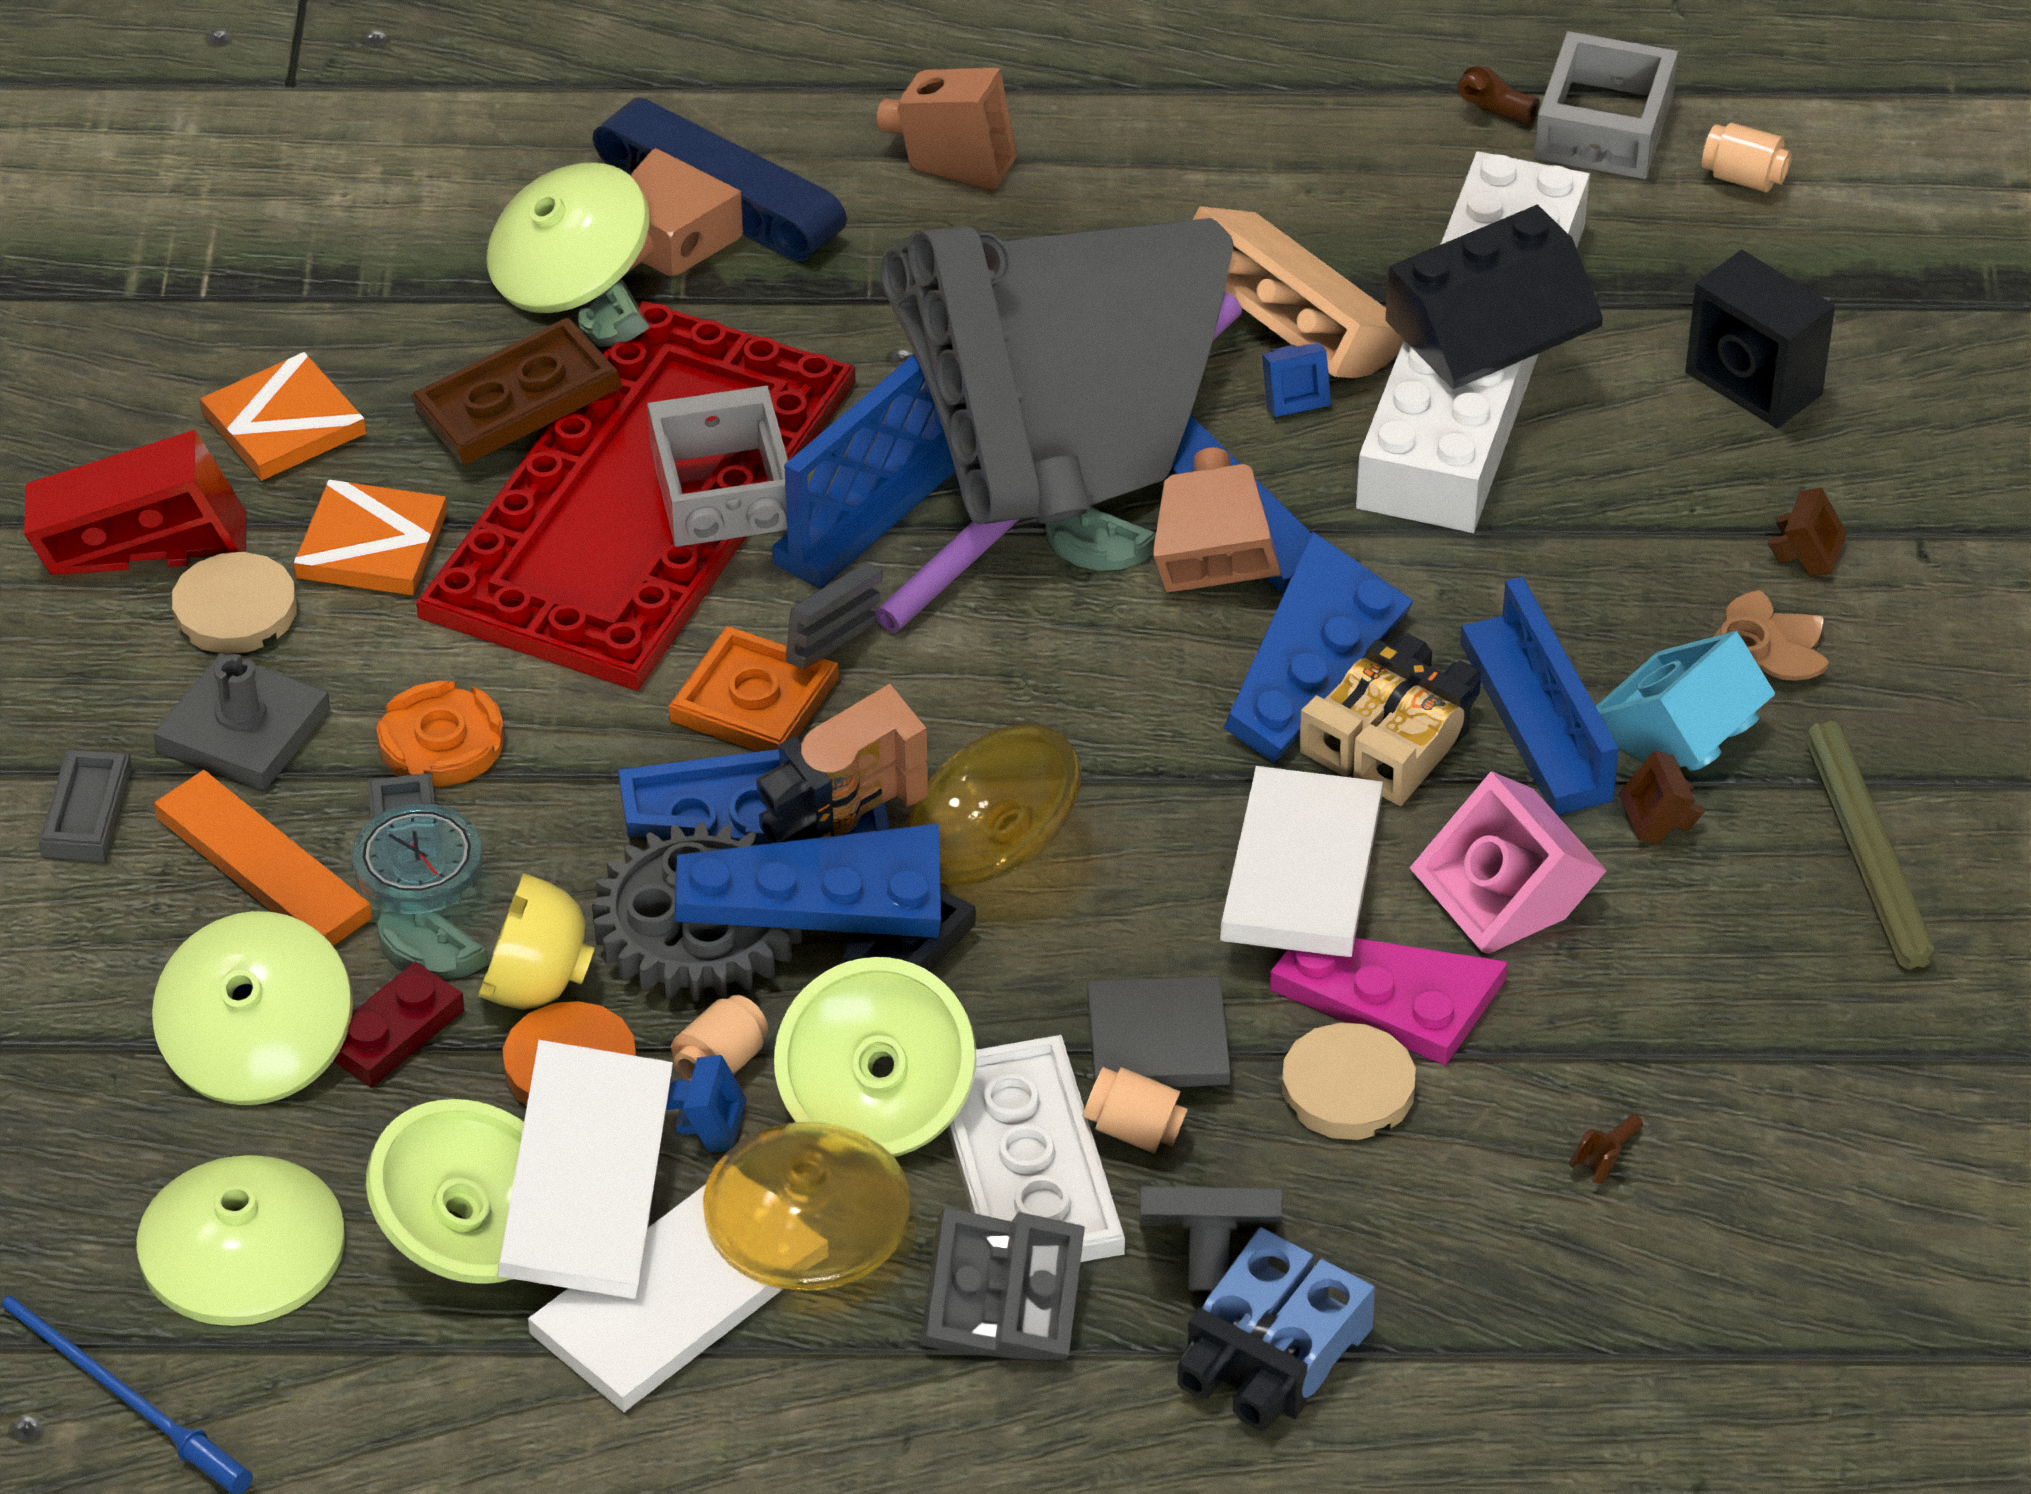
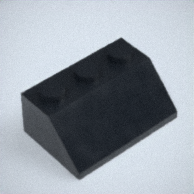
M1538 204L1388 267L1385 321L1453 390L1602 327L1603 316L1573 238Z

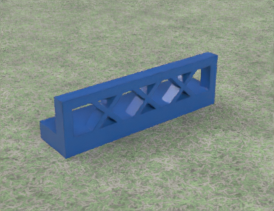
M1524 577L1505 580L1502 616L1462 625L1460 644L1472 666L1480 671L1483 687L1549 807L1557 815L1613 802L1619 747Z

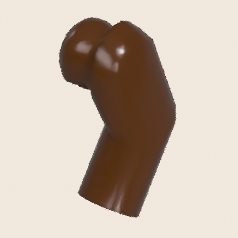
M1483 66L1470 67L1459 79L1458 92L1465 101L1474 103L1482 110L1527 125H1531L1535 121L1539 112L1540 100L1511 89L1490 68Z

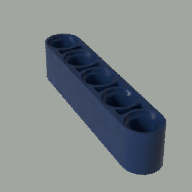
M641 97L632 99L593 132V144L602 160L606 164L615 166L629 175L634 172L652 150L657 148L740 190L743 235L797 262L806 261L846 227L847 217L842 204L826 189Z

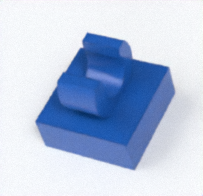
M1319 342L1298 347L1290 345L1272 349L1270 353L1262 354L1267 410L1274 417L1331 405L1327 352Z
M722 1055L698 1057L691 1081L675 1080L670 1082L666 1110L680 1109L675 1124L677 1133H697L708 1153L732 1151L747 1098Z

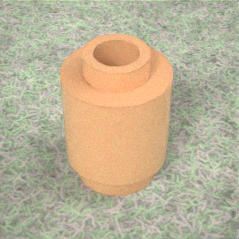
M1732 122L1727 127L1715 124L1705 143L1702 155V168L1713 171L1714 178L1767 193L1774 183L1781 185L1784 182L1789 170L1792 154L1791 151L1784 149V137Z
M733 995L728 999L716 1000L673 1039L671 1050L677 1073L683 1080L691 1081L698 1057L722 1055L734 1075L763 1047V1038L768 1034V1023L763 1012L754 1002L744 996Z
M1102 1067L1082 1117L1096 1122L1095 1130L1155 1154L1160 1142L1173 1147L1188 1109L1176 1104L1181 1092L1123 1067H1120L1118 1073Z

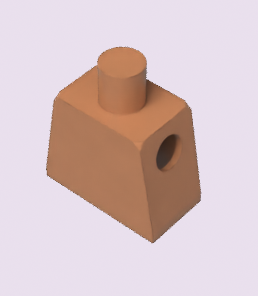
M999 68L923 70L917 73L900 100L884 98L878 107L877 126L879 131L904 136L909 164L915 170L988 190H996L1017 158L1001 70Z
M657 148L652 150L630 175L647 199L650 220L643 248L626 273H629L642 262L667 276H678L743 236L740 190Z
M1205 448L1194 456V472L1171 475L1164 481L1153 550L1154 559L1166 593L1281 576L1280 563L1251 466L1246 464L1231 466L1228 452L1220 448Z

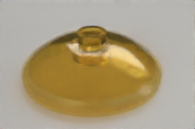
M1020 724L998 729L974 740L950 757L929 779L928 797L914 804L907 827L939 824L940 882L950 885H970L993 881L1020 869L1044 851L1061 832L1074 809L1082 776L1079 757L1075 749L1061 733L1050 727L1038 724Z
M825 1122L786 1123L761 1130L746 1137L728 1150L718 1161L707 1180L704 1190V1222L709 1239L719 1255L730 1266L750 1279L765 1285L788 1290L828 1289L850 1283L869 1274L894 1253L901 1243L909 1223L910 1191L905 1174L896 1159L881 1144L865 1134L848 1127Z

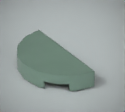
M622 279L598 296L588 309L581 307L578 315L580 329L598 347H613L620 341L627 342L650 328Z
M1091 507V511L1081 516L1045 523L1046 540L1058 556L1075 566L1096 571L1123 570L1144 562L1154 554L1155 532Z
M393 888L382 899L380 905L381 915L377 924L382 953L395 968L403 971L416 961L441 979L450 980L467 977L489 965L487 949L407 890Z

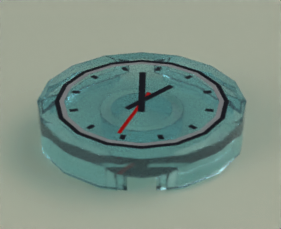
M408 804L386 810L366 823L354 840L351 858L353 874L360 892L369 900H371L370 895H372L375 899L383 901L385 909L403 914H426L448 908L461 900L462 891L467 889L471 883H473L474 888L482 873V842L475 825L459 812L437 804Z

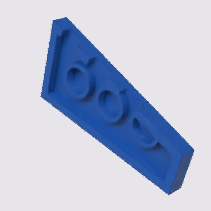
M1312 532L1229 713L1224 729L1275 764L1300 736L1301 709L1316 695L1325 699L1342 682L1354 663L1366 658V650L1376 639L1382 642L1385 641L1407 616L1414 600L1318 534Z
M779 749L618 769L619 789L627 837L646 838V834L651 832L662 840H671V827L673 825H677L683 831L685 837L694 836L698 823H705L708 836H717L725 825H731L733 840L739 841L748 833L754 832L756 833L757 845L772 844L759 825V814L766 811L767 808L762 803L757 792L756 779L780 766ZM885 803L861 815L857 826L850 832L842 835L889 830Z
M939 824L677 855L675 871L674 921L938 938L941 922Z

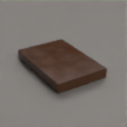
M568 317L411 394V397L419 415L458 461L465 466L623 388L618 371Z

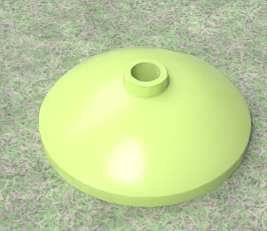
M604 163L569 165L550 171L532 181L509 202L492 231L487 248V268L492 283L512 305L535 313H554L569 310L600 296L625 275L643 248L650 220L649 206L643 191L628 173Z
M252 911L238 913L216 920L191 935L172 955L159 978L154 994L152 1009L154 1034L166 1062L174 1073L194 1091L213 1100L229 1104L258 1105L270 1103L302 1090L316 1080L333 1062L346 1039L352 1018V988L346 967L337 951L312 926L294 917L275 912ZM243 984L253 986L251 994L246 999L239 1001L232 999V994L238 986Z
M888 957L861 958L845 962L825 971L811 981L794 999L781 1022L777 1034L774 1052L775 1077L781 1098L788 1112L796 1123L815 1141L828 1149L850 1157L861 1159L891 1158L904 1155L926 1145L939 1136L957 1117L969 1096L974 1081L977 1059L976 1041L970 1019L964 1007L950 988L937 976L918 965L900 959ZM885 1056L893 1058L894 1068L888 1076L883 1078L873 1076L872 1067L877 1059Z
M463 1099L427 1102L415 1106L395 1118L385 1128L376 1142L366 1172V1189L371 1210L378 1225L390 1242L419 1266L448 1279L480 1284L512 1280L511 1278L498 1277L497 1274L524 1121L492 1105ZM449 1211L460 1214L463 1219L452 1215Z
M259 1155L221 1158L204 1163L181 1174L167 1184L151 1201L141 1219L137 1234V1254L140 1270L153 1294L167 1307L187 1318L223 1326L261 1323L281 1317L301 1307L315 1297L331 1280L341 1262L345 1246V1227L342 1210L329 1187L315 1174L295 1163Z

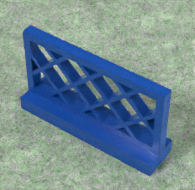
M915 354L784 465L788 533L772 546L773 564L820 590L956 471L935 403ZM914 403H915V406H914V408H913V410H912V412H911V414H910V416H909V413H910V411H911V409H912V407H913V405H914ZM889 408H890V411H889V413H888V415H887V417H886L884 423H882L883 420H884V418H885V416H886V414H887V412H888V410H889ZM855 434V436H854V438H853V441H852V443H851V445H850V447H849V449H848L846 455L844 456V454H845V452H846V450H847V448H848V446H849V443H850V441H851L853 435ZM873 442H874V445H873V447H872V449H871V451H870V453H869V455H868V457H867V459H866V456H867V454H868V452H869V450H870V448H871V446H872V444H873ZM839 465H841L840 468H839V470H838V472H837V475H836V477H835V479H834V481H833V483H832V485H831V487H830V489H829L828 494L825 495L826 492H827V490H828V488H829V486H830V484H831V482H832V480H833V477H834V475H835V473H836V471H837ZM816 468L808 485L807 475Z

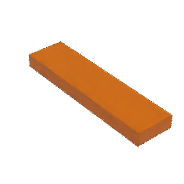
M202 770L154 802L156 818L256 900L271 912L294 917L312 926L332 946L373 919L370 902L205 770Z

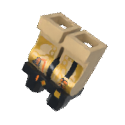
M1409 633L1392 646L1376 639L1366 650V658L1354 663L1342 682L1325 699L1316 695L1301 709L1300 753L1344 777H1348L1354 771L1353 778L1383 781L1382 797L1401 807L1448 753L1455 741L1459 742L1469 731L1470 708L1480 694L1481 673L1475 667L1461 660L1453 662L1444 673L1432 668V650L1426 642ZM1332 735L1340 739V752L1331 750L1326 746V738ZM1385 763L1393 767V780L1381 776L1377 771L1378 766Z

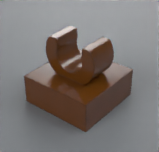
M1822 487L1800 491L1792 513L1784 514L1776 520V524L1783 536L1769 538L1768 545L1779 562H1789L1799 558L1809 577L1830 574L1833 571L1847 532Z
M1656 750L1649 755L1618 793L1638 839L1659 844L1673 827L1681 830H1690L1705 812L1703 806L1693 804L1695 799L1691 791L1694 787L1691 782L1684 778L1675 756Z

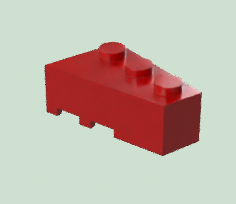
M194 429L26 483L24 536L51 575L129 570V561L167 559L168 567L188 566V557L246 552V510Z

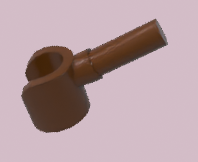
M1632 1114L1607 1133L1592 1129L1586 1130L1569 1162V1166L1574 1168L1576 1164L1587 1165L1596 1171L1592 1182L1596 1184L1604 1183L1622 1151V1144L1643 1127L1642 1119L1638 1115Z

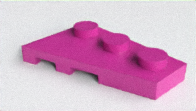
M1355 938L1352 957L1287 949L1270 972V990L1345 1023L1366 1024L1387 1032L1408 1050L1446 1066L1506 981L1508 962Z

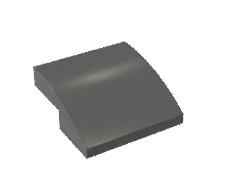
M1219 976L1087 981V1007L1091 1031V1059L1094 1083L1102 1067L1117 1073L1120 1067H1123L1169 1087L1230 1085L1226 1023Z
M944 1207L937 1219L920 1345L984 1356L1030 1360H1065L1069 1356L1085 1226L1018 1212L1012 1221Z

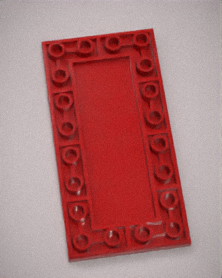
M643 301L639 308L650 328L627 342L620 341L613 347H608L603 353V356L618 371L623 388L552 422L417 600V617L639 691L747 537L679 547L674 546L650 449L647 403L768 385L789 461L819 435L855 384V366L830 359L823 354L810 353L784 345L768 337H759L726 327L717 321L704 320L684 314L662 304H652ZM708 417L706 421H714L717 417ZM759 449L674 461L682 494L768 482Z

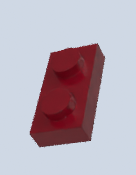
M414 961L352 1012L346 1039L333 1062L372 1088L464 1011L463 993Z

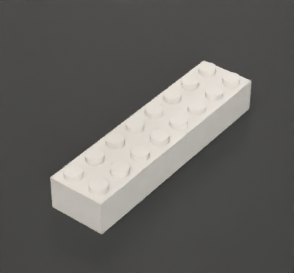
M1477 151L1441 244L1538 204L1573 238L1577 248L1585 227L1590 173L1566 169L1562 166H1550L1514 159L1505 155H1494ZM1403 340L1359 454L1356 509L1474 533L1539 354L1453 390Z

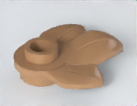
M1761 590L1741 595L1726 608V621L1714 636L1738 631L1762 672L1778 679L1797 681L1816 677L1828 669L1829 661L1827 658L1814 650L1819 643L1824 623L1822 616L1773 613L1772 603Z

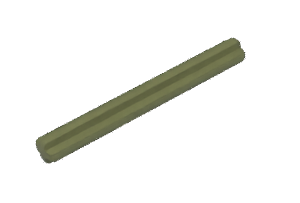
M1829 720L1824 724L1816 722L1809 727L1808 732L1810 736L1807 738V745L1898 963L1907 970L1917 966L1925 968L1933 960L1931 954L1935 949L1842 727L1833 720Z

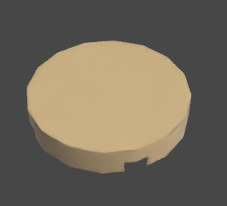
M248 552L223 553L197 562L178 579L172 590L174 624L180 633L183 631V633L189 636L190 643L202 650L223 654L251 652L264 647V639L271 637L275 633L278 639L288 631L297 614L294 581L284 566L267 556Z
M1335 1023L1315 1028L1294 1042L1284 1058L1282 1096L1286 1105L1289 1102L1290 1106L1297 1112L1296 1119L1306 1128L1330 1138L1360 1140L1375 1136V1129L1383 1128L1389 1123L1391 1129L1403 1121L1414 1103L1416 1067L1407 1048L1389 1033L1366 1024Z

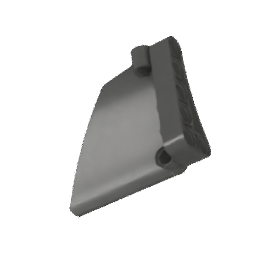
M1206 218L1002 241L992 233H977L973 227L968 225L916 231L884 253L880 269L882 286L922 369L947 439L964 504L973 522L980 525L1036 517L1037 523L1042 524L1063 521L1091 511L1090 506L1159 483L1169 475L1206 367L1220 314L1232 256L1233 240L1230 234L1216 220Z

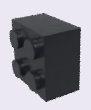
M1741 249L1695 283L1685 373L1778 429L1823 395L1835 305Z

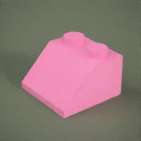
M1492 771L1410 866L1411 871L1481 952L1487 954L1566 919L1607 871L1533 788Z

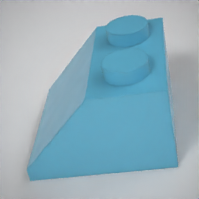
M1733 631L1657 651L1598 703L1596 708L1621 750L1643 763L1654 750L1675 756L1679 767L1686 766L1688 771L1691 772L1713 762L1721 754L1722 751L1719 745L1727 737L1738 735L1753 726L1759 720V715L1756 711L1772 698L1775 692L1738 631Z

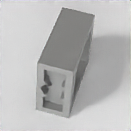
M1567 31L1538 114L1534 159L1646 179L1674 95L1678 51ZM1571 82L1649 96L1642 118L1564 105ZM1590 144H1597L1601 149H1593L1590 147Z
M768 385L647 403L650 449L675 547L788 530L784 465L788 462ZM708 417H717L714 421H706ZM753 449L760 450L768 482L682 494L674 461Z

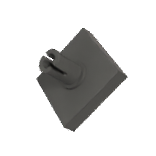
M219 653L153 733L156 752L265 792L329 712V695L325 690L256 666L249 658L242 661L241 655Z
M1141 1186L1140 1226L1182 1227L1189 1230V1292L1212 1293L1229 1270L1230 1230L1260 1227L1277 1229L1281 1219L1282 1189Z

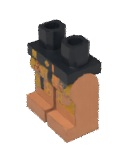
M889 683L812 729L805 736L802 743L796 736H793L779 744L780 766L756 779L757 792L762 803L767 808L766 811L759 814V825L771 843L839 836L850 832L856 827L861 815L896 796L899 797L907 808L928 797V765L925 762L927 761V728Z

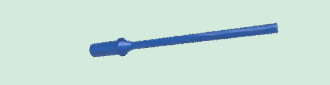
M7 1296L3 1300V1308L170 1436L178 1449L180 1459L193 1463L231 1494H241L248 1488L252 1481V1473L210 1441L205 1431L202 1429L191 1430L178 1425L14 1297Z

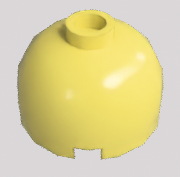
M526 873L522 874L478 997L502 1006L522 1010L542 1008L557 1000L569 981L582 984L595 947L583 943L586 920L580 905L565 890Z

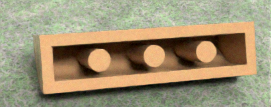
M1199 206L1193 220L1214 219L1230 234L1233 240L1232 256L1224 292L1234 296L1244 310L1288 343L1298 347L1319 342L1326 349L1328 372L1334 377L1359 378L1372 375L1388 365L1398 355L1404 339L1385 321L1386 308L1256 212Z

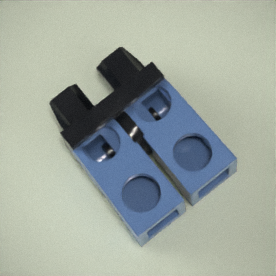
M1260 1227L1210 1294L1203 1308L1199 1307L1188 1321V1347L1177 1365L1179 1387L1199 1399L1209 1398L1222 1381L1238 1389L1233 1396V1412L1242 1422L1259 1431L1267 1428L1281 1413L1296 1419L1305 1408L1307 1398L1319 1389L1331 1367L1350 1344L1358 1346L1373 1329L1375 1286L1323 1259H1320L1313 1268V1254ZM1269 1257L1279 1258L1285 1262L1289 1268L1288 1273L1285 1274L1269 1265ZM1328 1287L1342 1291L1349 1300L1347 1305L1329 1297Z

